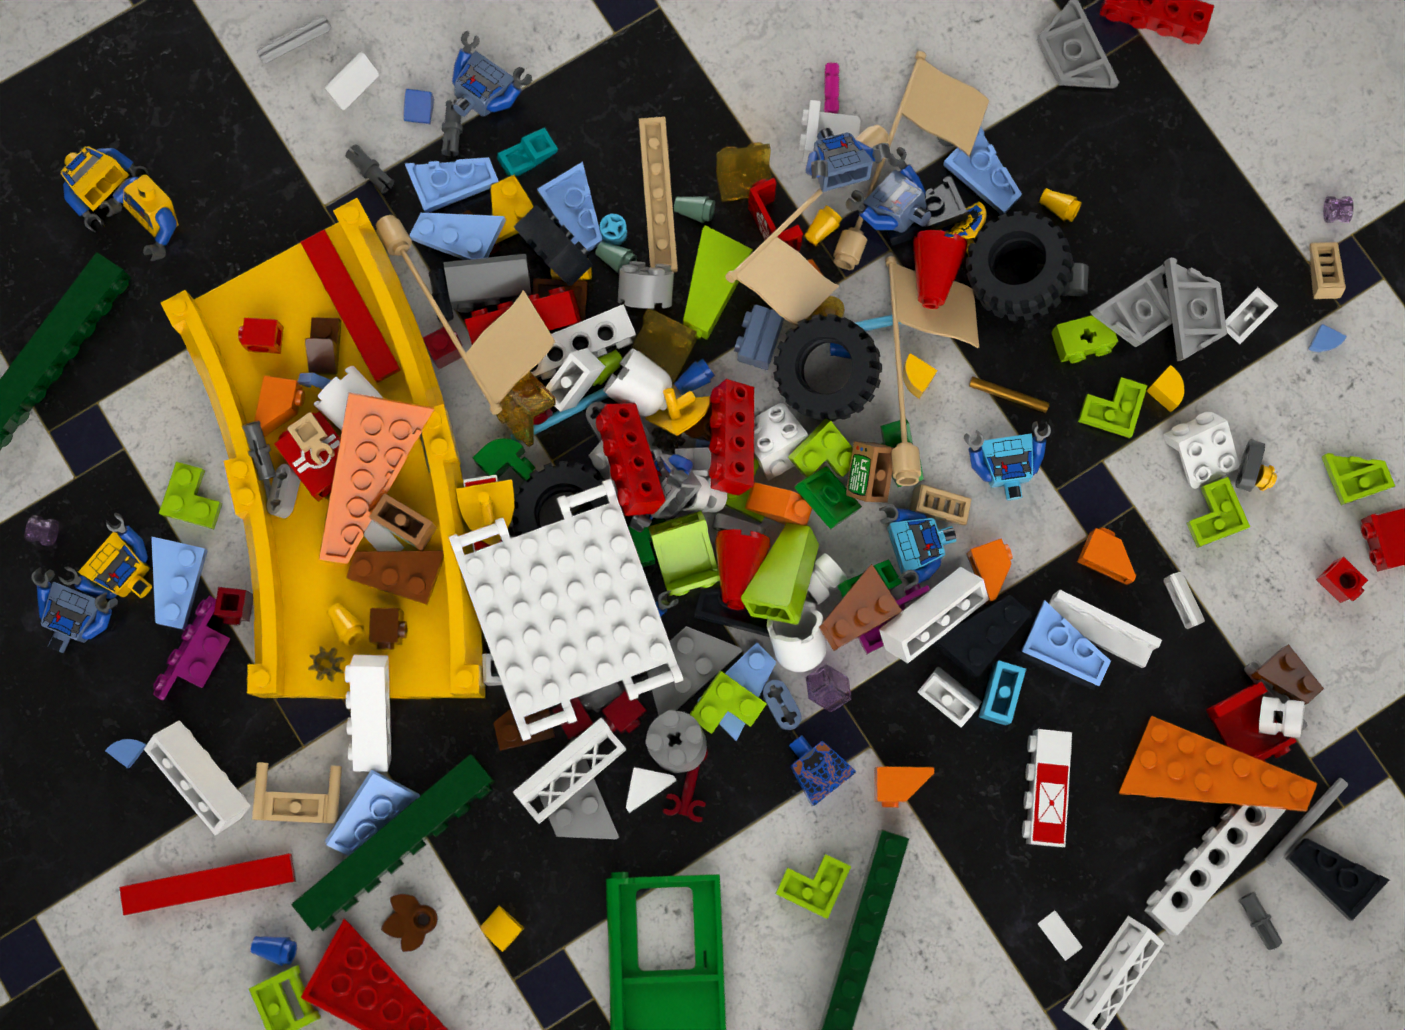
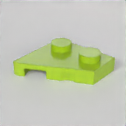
M1332 453L1321 456L1341 505L1395 487L1387 464L1383 460H1364L1361 457L1354 456L1341 457L1334 456Z

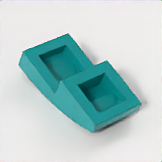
M542 128L522 137L521 143L499 152L497 160L508 177L512 175L517 177L551 157L558 151V148L546 129Z

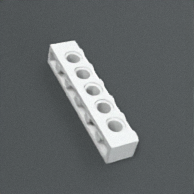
M624 304L552 333L551 335L555 340L553 347L562 350V359L554 362L546 355L538 363L535 371L528 372L513 387L540 376L542 380L553 377L557 372L556 370L562 366L570 353L577 351L572 345L573 340L577 337H583L587 340V349L596 358L607 354L606 349L616 345L617 349L632 344L631 338H634L636 333ZM601 327H609L612 330L613 337L610 340L604 341L599 338L597 332Z
M1238 804L1234 807L1232 805L1229 806L1221 814L1220 818L1222 821L1216 828L1211 827L1203 835L1202 840L1204 842L1198 849L1193 848L1186 854L1183 859L1186 863L1181 869H1175L1168 875L1165 880L1168 884L1162 891L1157 890L1147 900L1149 906L1144 911L1169 934L1178 936L1284 813L1285 809L1241 806ZM1248 807L1252 808L1255 812V819L1251 823L1245 817ZM1230 828L1234 829L1237 833V840L1233 844L1227 839V832ZM1213 849L1219 855V860L1215 865L1211 864L1208 858L1210 851ZM1195 870L1201 876V881L1197 886H1194L1190 881V875ZM1175 892H1179L1183 899L1182 904L1177 908L1172 904L1171 900Z

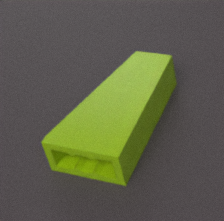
M704 226L702 230L683 320V328L686 329L690 336L697 339L703 337L706 340L709 338L739 282L736 280L730 283L725 278V275L729 271H734L753 252V249L707 226Z
M786 523L741 597L751 616L798 625L819 548V543L810 526Z

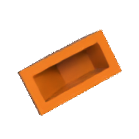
M270 376L263 377L254 421H260L264 437L298 414L299 406H303L305 391L297 380Z
M754 482V486L750 489L745 509L784 525L792 523L807 526L812 511L810 505L800 494Z
M1100 527V529L1095 528L1092 530L1077 562L1126 585L1134 582L1136 575L1122 540L1115 537V533L1109 529Z
M1002 538L970 549L966 553L974 574L984 579L989 598L986 605L996 600L1012 565L1010 561L1013 559L1011 549L1008 544L1003 543Z
M875 767V802H882V808H899V802H906L934 774V767Z

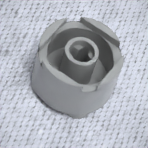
M631 261L629 265H622V268L619 269L618 303L624 302L625 306L637 308H655L656 303H662V308L671 307L674 272L671 271V265L656 264L655 267L650 268L645 267V262Z
M668 710L657 717L648 729L646 737L648 751L664 770L671 773L691 771L703 761L707 752L706 736L699 723L691 715L681 711ZM674 739H681L682 744L680 746L678 744L673 745L672 742Z

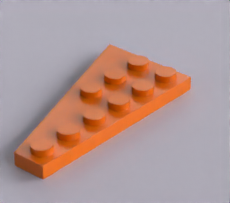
M348 393L320 549V560L348 564L371 522L369 516L383 494L388 493L415 441L419 438L424 425L433 413L434 407Z
M1151 716L1119 794L1307 811L1317 783Z

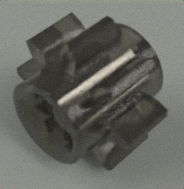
M660 427L654 428L651 432L656 437L652 446H657L662 453L671 450L675 454V449H678V446H683L686 441L681 437L682 433L676 436Z
M321 646L318 655L310 654L311 659L314 661L313 665L308 669L310 671H318L317 680L321 681L325 675L329 681L333 682V675L337 672L344 673L340 669V663L344 662L345 658L335 657L337 654L336 648L333 647L328 653ZM323 660H329L332 663V667L324 669L321 663Z

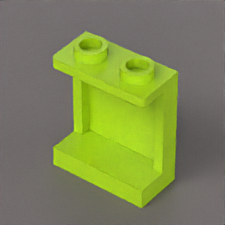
M702 511L648 527L667 591L671 590L668 593L669 596H682L691 589L711 587L717 581H720L719 569L707 531L706 519Z

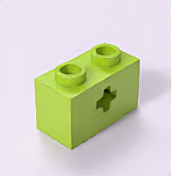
M1093 315L1058 324L1051 332L1061 362L1069 360L1070 363H1077L1086 359L1087 355L1094 353L1097 357L1112 352L1111 349L1118 342L1116 333ZM1082 335L1084 339H1090V342L1088 343L1087 340H1081Z

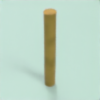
M973 376L969 383L971 388L1044 413L1047 412L1050 404Z

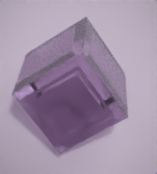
M828 664L823 665L806 677L808 699L829 712H833L852 699L848 677Z

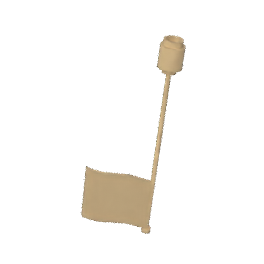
M918 51L915 56L916 63L889 134V140L887 141L889 148L903 115L922 130L955 145L970 157L989 104V99L972 86L939 71L925 61L926 53ZM882 158V162L878 163L866 198L874 191L886 158ZM860 215L855 228L842 231L833 254L835 265L846 270H853L855 265L859 264L867 242V238L860 230L863 218Z
M873 125L866 128L856 140L873 148L876 144L887 143L889 136L882 126ZM821 188L734 271H729L725 275V278L730 283L738 280L756 292L781 317L798 326L797 323L799 321L807 319L839 287V285L821 275L798 251L777 237L823 193Z
M393 215L382 217L376 223V233L388 254L403 256L491 406V413L493 415L502 411L500 402L522 377L542 361L555 343L554 338L523 290L514 304L485 329L470 349L465 352L407 254L412 240L401 221Z
M890 256L885 259L886 266H889L902 443H899L891 451L893 477L898 485L911 486L917 484L921 476L920 452L918 447L907 442L898 322L923 332L958 339L979 348L975 298L972 288L954 281L944 305L939 306L938 309L924 308L917 297L916 272L896 264V258Z

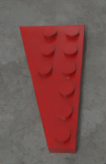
M344 918L300 998L360 1030H448Z

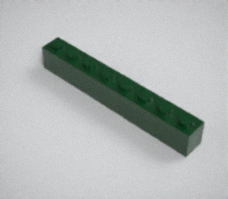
M97 252L0 378V450L11 442L13 433L19 425L27 421L34 405L42 401L46 395L47 388L61 376L63 367L68 360L77 355L81 343L86 337L92 335L95 331L96 323L111 310L112 302L118 294H122L128 287V281L131 277L123 269Z
M470 754L291 904L311 931H317L320 928L322 931L327 930L337 921L334 916L342 910L348 912L359 903L357 899L359 895L365 890L369 894L382 883L380 878L387 872L393 874L404 865L403 858L409 853L414 856L427 845L424 841L432 834L437 837L449 827L446 823L453 816L460 818L471 808L469 803L476 797L481 800L493 790L490 785L495 780L478 759Z
M878 830L818 1030H853L909 838L885 830Z

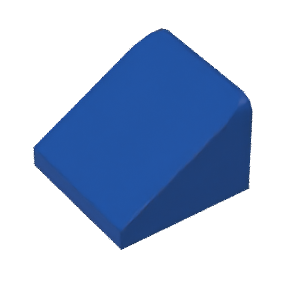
M406 89L404 121L424 124L431 123L434 97L431 92Z

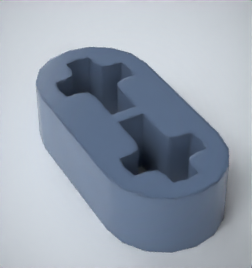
M780 680L769 681L763 688L762 695L776 723L784 730L795 729L800 724L802 717L797 704L784 682ZM774 685L776 689L781 687L783 692L780 693V698L783 703L779 704L775 697H768L771 691L770 686ZM785 706L789 713L794 712L796 714V717L793 719V725L781 721V718L784 717L781 707Z

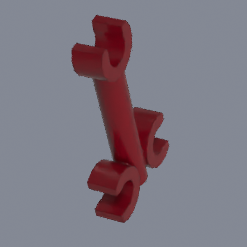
M707 750V752H706V755H705L703 761H705V759L707 758L708 750ZM700 765L691 771H687L681 800L675 794H667L666 798L674 800L676 807L673 810L664 809L663 813L670 816L681 814L689 816L695 822L702 821L701 817H696L693 814V808L695 806L705 807L706 803L700 800L692 802Z

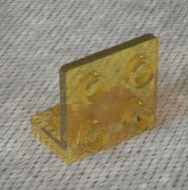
M756 142L745 148L726 147L721 152H717L716 176L721 202L749 197L750 188H752L754 183L762 179L767 181L772 179L769 166L770 144Z
M648 308L643 316L644 325L632 348L640 351L670 375L673 386L697 341V331Z
M529 371L500 402L502 411L496 414L502 424H506L512 430L517 440H522L530 447L534 445L533 417L556 405V397Z

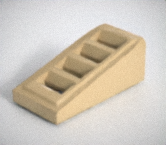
M1338 242L1310 243L1314 299L1340 298L1346 286ZM1319 254H1331V257H1319ZM1332 264V266H1321V265ZM1322 275H1333V277H1323Z
M921 484L913 490L909 510L923 513L927 518L967 525L972 498ZM934 498H938L936 509L934 510L932 509ZM945 500L949 501L946 513L943 512ZM956 502L960 503L957 516L954 515Z

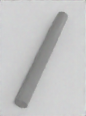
M1338 778L1265 858V861L1274 867L1344 791L1348 783L1342 778Z

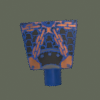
M801 735L789 745L799 758L790 766L812 807L856 773L845 760L823 741L812 748L803 735Z

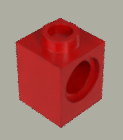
M244 318L243 326H240L238 331V339L248 352L281 354L284 327L275 319Z
M1341 557L1333 561L1316 581L1339 603L1347 600H1356L1365 591L1362 586L1368 579L1345 557ZM1340 576H1344L1347 579V588L1340 584Z

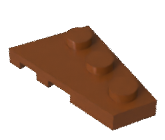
M356 551L346 578L428 605L444 560L443 551Z
M871 564L821 623L819 629L833 651L897 616L902 610Z

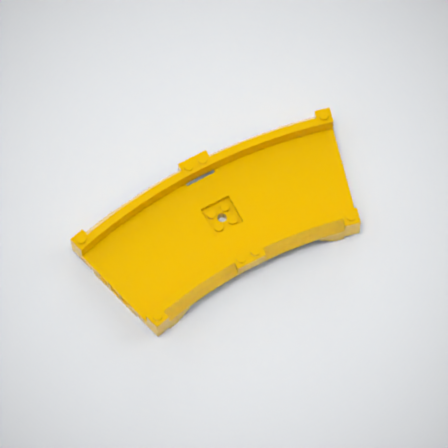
M355 198L333 210L339 222L325 229L401 369L396 374L376 383L301 243L196 299H193L184 290L161 302L172 327L181 335L210 399L229 458L224 460V466L235 514L244 523L250 561L255 617V664H248L247 693L259 698L346 699L347 691H350V682H345L346 665L351 664L353 656L388 655L390 699L485 698L482 654H487L486 638L449 540V536L455 534L460 536L471 532L462 517L457 499L456 489L463 488L464 482L449 414L445 407L424 340L403 291V286L358 198ZM312 317L339 318L341 320L338 373L318 375L333 380L335 377L341 380L348 375L345 369L354 366L384 399L434 407L433 413L428 418L421 432L430 472L421 437L419 436L387 493L388 496L430 520L437 527L423 550L443 551L444 560L428 605L346 578L356 551H377L364 536L348 564L319 559L330 494L318 502L300 481L293 511L287 518L283 519L271 515L267 511L268 499L264 481L259 480L253 457H250L248 454L250 448L242 426L255 420L264 376L298 381L300 373H309L305 338H310ZM244 318L278 320L284 327L281 354L248 352L238 339V331L240 326H243ZM311 385V388L302 386L305 391V400L303 406H299L298 414L264 437L266 444H269L271 448L269 454L275 472L280 465L288 463L274 443L279 440L278 437L283 432L288 430L287 427L309 412L316 414L320 411L313 404L316 401H321L318 395L323 389ZM327 418L335 432L341 437L342 430ZM274 477L269 478L270 486H272ZM392 534L404 547L401 551H420ZM473 544L462 547L464 555L474 552ZM337 603H341L346 610L364 625L365 636L354 645L346 646L344 642L339 641L331 618L327 614L328 609ZM370 608H399L404 611L403 621H407L408 632L407 638L402 640V645H394V650H378L377 645L369 643Z

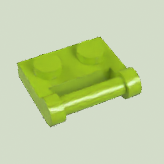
M299 965L249 988L266 1030H298L321 1019L319 1011H315L311 1003L300 998L305 990V986L299 975L302 973ZM288 979L305 1016L297 1020L281 984Z

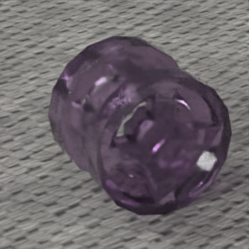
M1327 196L1323 205L1324 221L1326 223H1333L1335 220H1340L1342 223H1349L1354 210L1352 197L1343 196L1341 199H1337L1335 196Z
M32 515L25 528L26 541L32 543L40 541L44 546H52L58 534V521L54 519L43 520L41 516Z

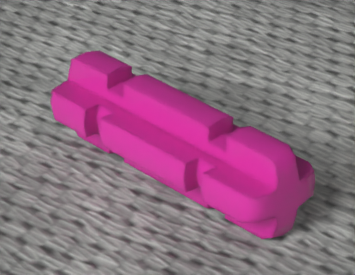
M827 63L825 65L824 112L837 114L839 110L838 63Z

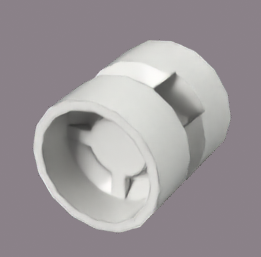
M696 476L702 486L682 510L718 513L726 504L727 493L711 489V477Z
M826 553L815 560L806 595L816 605H819L830 596L829 589L836 590L839 584L847 580L842 569Z
M1263 696L1259 733L1276 735L1281 731L1286 737L1301 738L1305 702L1287 700L1286 703H1282L1279 698ZM1276 711H1283L1282 723L1275 722Z

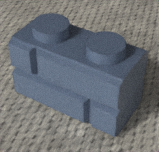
M754 305L752 312L747 311L742 327L746 328L744 337L738 336L734 352L738 353L737 361L768 370L784 318L775 310H769L759 305Z

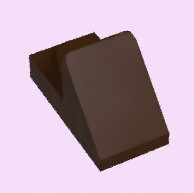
M311 318L310 338H305L309 373H338L341 320L339 318Z

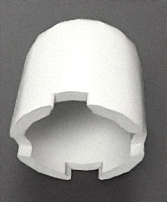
M632 348L619 363L623 366L619 374L616 376L612 373L603 391L608 397L619 404L636 403L639 415L641 417H648L655 414L659 409L664 411L667 408L663 391L667 388H672V380L665 370L640 351Z
M354 366L345 369L348 375L341 380L335 377L318 395L321 401H316L313 404L340 430H342L349 392L383 398Z
M804 602L798 625L767 620V629L776 659L785 669L793 672H806L814 669L822 662L826 655V638L819 629L824 620L822 614L816 610L813 603Z

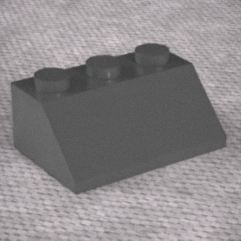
M526 254L444 262L449 299L453 310L471 312L474 308L478 307L493 310L498 309L497 305L513 301L514 304L523 290L527 296L533 294L531 271Z

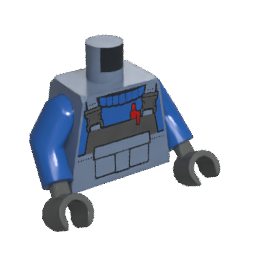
M463 32L461 42L464 48L459 50L452 77V83L455 86V96L459 99L453 105L454 110L460 116L465 117L472 109L481 116H487L491 112L510 108L521 93V86L529 85L532 82V76L526 74L524 79L521 80V75L525 71L524 68L517 67L512 76L476 50L472 54L471 49L479 45V37L475 35L473 42L468 44L467 38L470 32Z
M825 128L817 135L818 140L814 143L813 152L808 156L805 171L807 175L812 176V179L818 177L822 192L870 179L874 161L880 163L882 158H891L889 144L879 143L870 148L856 140L851 133L846 132L834 135L830 128Z
M898 147L896 150L901 159H896L892 153L891 158L888 159L889 164L899 167L900 171L894 169L865 200L862 192L854 190L851 197L857 202H854L851 198H848L846 201L847 209L850 211L858 210L860 212L859 215L875 230L905 232L914 222L925 226L931 218V212L926 210V191L912 166L905 163L904 160L907 154L902 147Z
M41 567L32 573V581L37 585L39 617L42 620L41 626L55 631L47 647L64 653L71 638L85 643L88 639H93L108 628L112 613L111 608L118 604L116 598L107 602L106 592L95 599L54 581L51 584L49 581L55 575L53 570H48L45 573V577L41 574Z

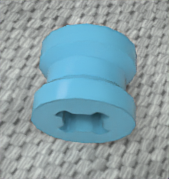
M609 214L601 220L600 233L603 241L614 245H620L625 241L627 226L622 216Z

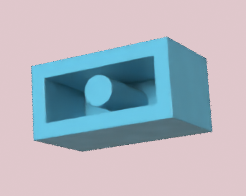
M997 661L993 664L979 718L1002 725L1012 723L1026 671L1025 668L1002 661Z

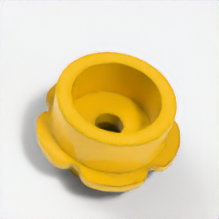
M1261 464L1255 486L1261 491L1273 487L1277 480V474L1274 473L1275 468L1272 465L1267 467Z

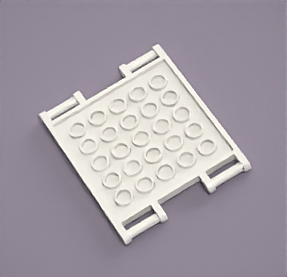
M611 479L602 481L600 486L575 495L558 497L557 502L564 520L520 536L510 538L503 517L495 520L494 524L460 536H457V534L449 536L523 741L531 739L530 735L567 721L569 724L577 721L570 699L622 680L631 701L638 698V695L673 681L675 684L683 681ZM606 495L608 504L572 516L570 508ZM500 534L502 542L464 555L462 547ZM667 663L670 671L633 684L631 676ZM559 703L562 704L564 711L526 725L525 716Z

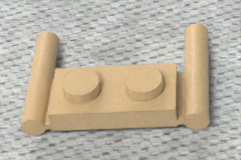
M257 762L252 820L337 823L342 766H330L328 794L266 792L269 763Z

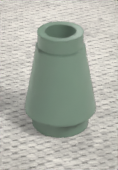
M676 197L674 212L701 223L705 221L711 222L713 218L715 201L709 200V197Z
M605 241L599 243L595 252L597 256L617 273H619L622 265H629V262L637 261V256L633 254L632 250Z

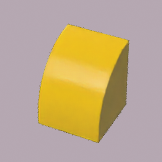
M910 353L903 367L904 384L909 392L920 399L938 370Z
M1170 365L1146 392L1168 411L1172 412L1183 399L1184 383L1178 371Z
M499 905L480 926V929L503 952L522 932L524 927Z

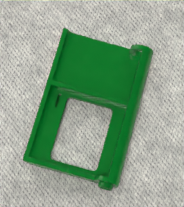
M629 872L611 873V878L606 879L610 1030H726L720 874L629 878ZM649 888H691L693 892L695 966L691 969L641 970L638 961L637 891Z

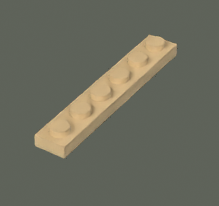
M665 117L639 119L650 268L655 267L656 264L671 265V271L678 272Z

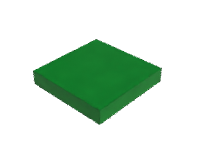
M827 466L800 481L794 487L830 530L855 514L862 507L855 498L846 495L847 488Z

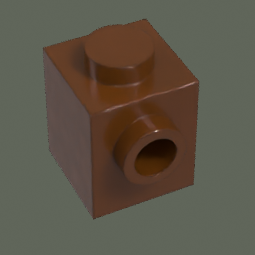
M370 608L369 643L377 645L378 650H394V645H402V640L407 638L408 632L407 621H403L404 611L399 608Z

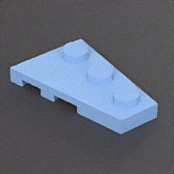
M981 127L970 157L957 147L943 163L948 170L1000 215L1005 214L1022 195L1008 170L1002 166L996 156L994 147L988 143Z
M489 157L456 160V162L447 163L433 161L429 162V164L420 165L405 163L425 213L490 189L491 185L499 182Z
M583 162L537 190L548 209L559 220V226L564 225L573 234L574 238L571 241L574 244L579 241L588 251H591L602 241V236Z
M420 213L409 236L415 242L463 260L488 258L506 220L504 216Z
M151 536L155 623L185 630L208 550Z
M1045 600L1043 601L1021 651L1100 686L1111 660Z
M756 642L725 674L759 698L776 661ZM728 711L719 723L735 741H737L745 725L744 722Z
M371 769L326 838V845L349 856L419 798L420 795Z

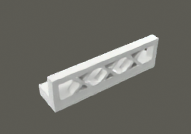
M1062 590L1054 593L1049 602V605L1092 644L1141 668L1146 666L1152 651L1159 648L1161 644V639Z
M600 718L513 791V793L537 823L540 824L626 751V748L611 732L606 722ZM608 737L617 748L609 755H599V744ZM581 759H593L592 769L588 773H576L577 763ZM560 777L571 778L568 790L565 792H554L555 781ZM538 796H549L548 806L539 814L529 804Z
M1128 916L1063 1008V1011L1083 1024L1088 1030H1105L1165 943L1149 928ZM1149 940H1151V945L1146 950V952H1144L1145 946L1147 945ZM1134 965L1133 971L1127 976L1129 969ZM1117 989V994L1111 999V995ZM1101 1013V1017L1096 1022V1024L1093 1025L1092 1022L1097 1017V1015Z

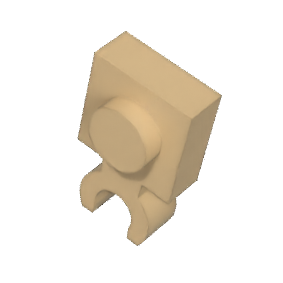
M311 412L287 427L304 453L312 449L311 457L318 465L323 464L319 459L321 451H327L331 457L335 456L334 450L328 444L322 443L328 436Z

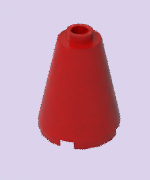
M926 230L918 232L917 237L914 236L913 248L917 297L924 308L938 309L939 306L944 305L967 250L968 243L960 235L954 234L953 238L945 236V231Z
M740 529L719 531L715 539L722 601L728 604L727 607L730 609L742 610L745 605L741 597L769 552L770 538L751 531L750 536L741 535Z

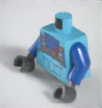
M1037 421L1032 424L1035 437H1032L1031 433L984 440L983 435L976 430L977 438L971 441L970 435L966 433L964 440L971 446L968 450L972 469L983 481L988 482L991 488L1004 486L1006 500L1023 498L1020 484L1029 482L1033 475L1037 474L1044 458L1046 437L1051 432L1047 422L1045 423V429L1040 432L1037 431Z
M891 504L879 508V511H884L887 515V518L880 520L881 523L893 522L888 525L887 531L901 572L898 579L903 577L908 581V585L904 587V590L929 580L941 566V559L945 556L943 545L957 541L953 527L950 526L938 530L934 518H927L925 514L916 511L896 508Z

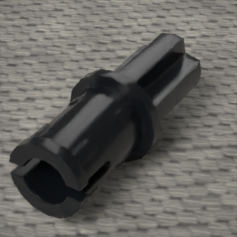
M437 269L438 280L435 270H431L428 273L432 288L431 295L447 322L453 320L454 315L449 299L445 270Z

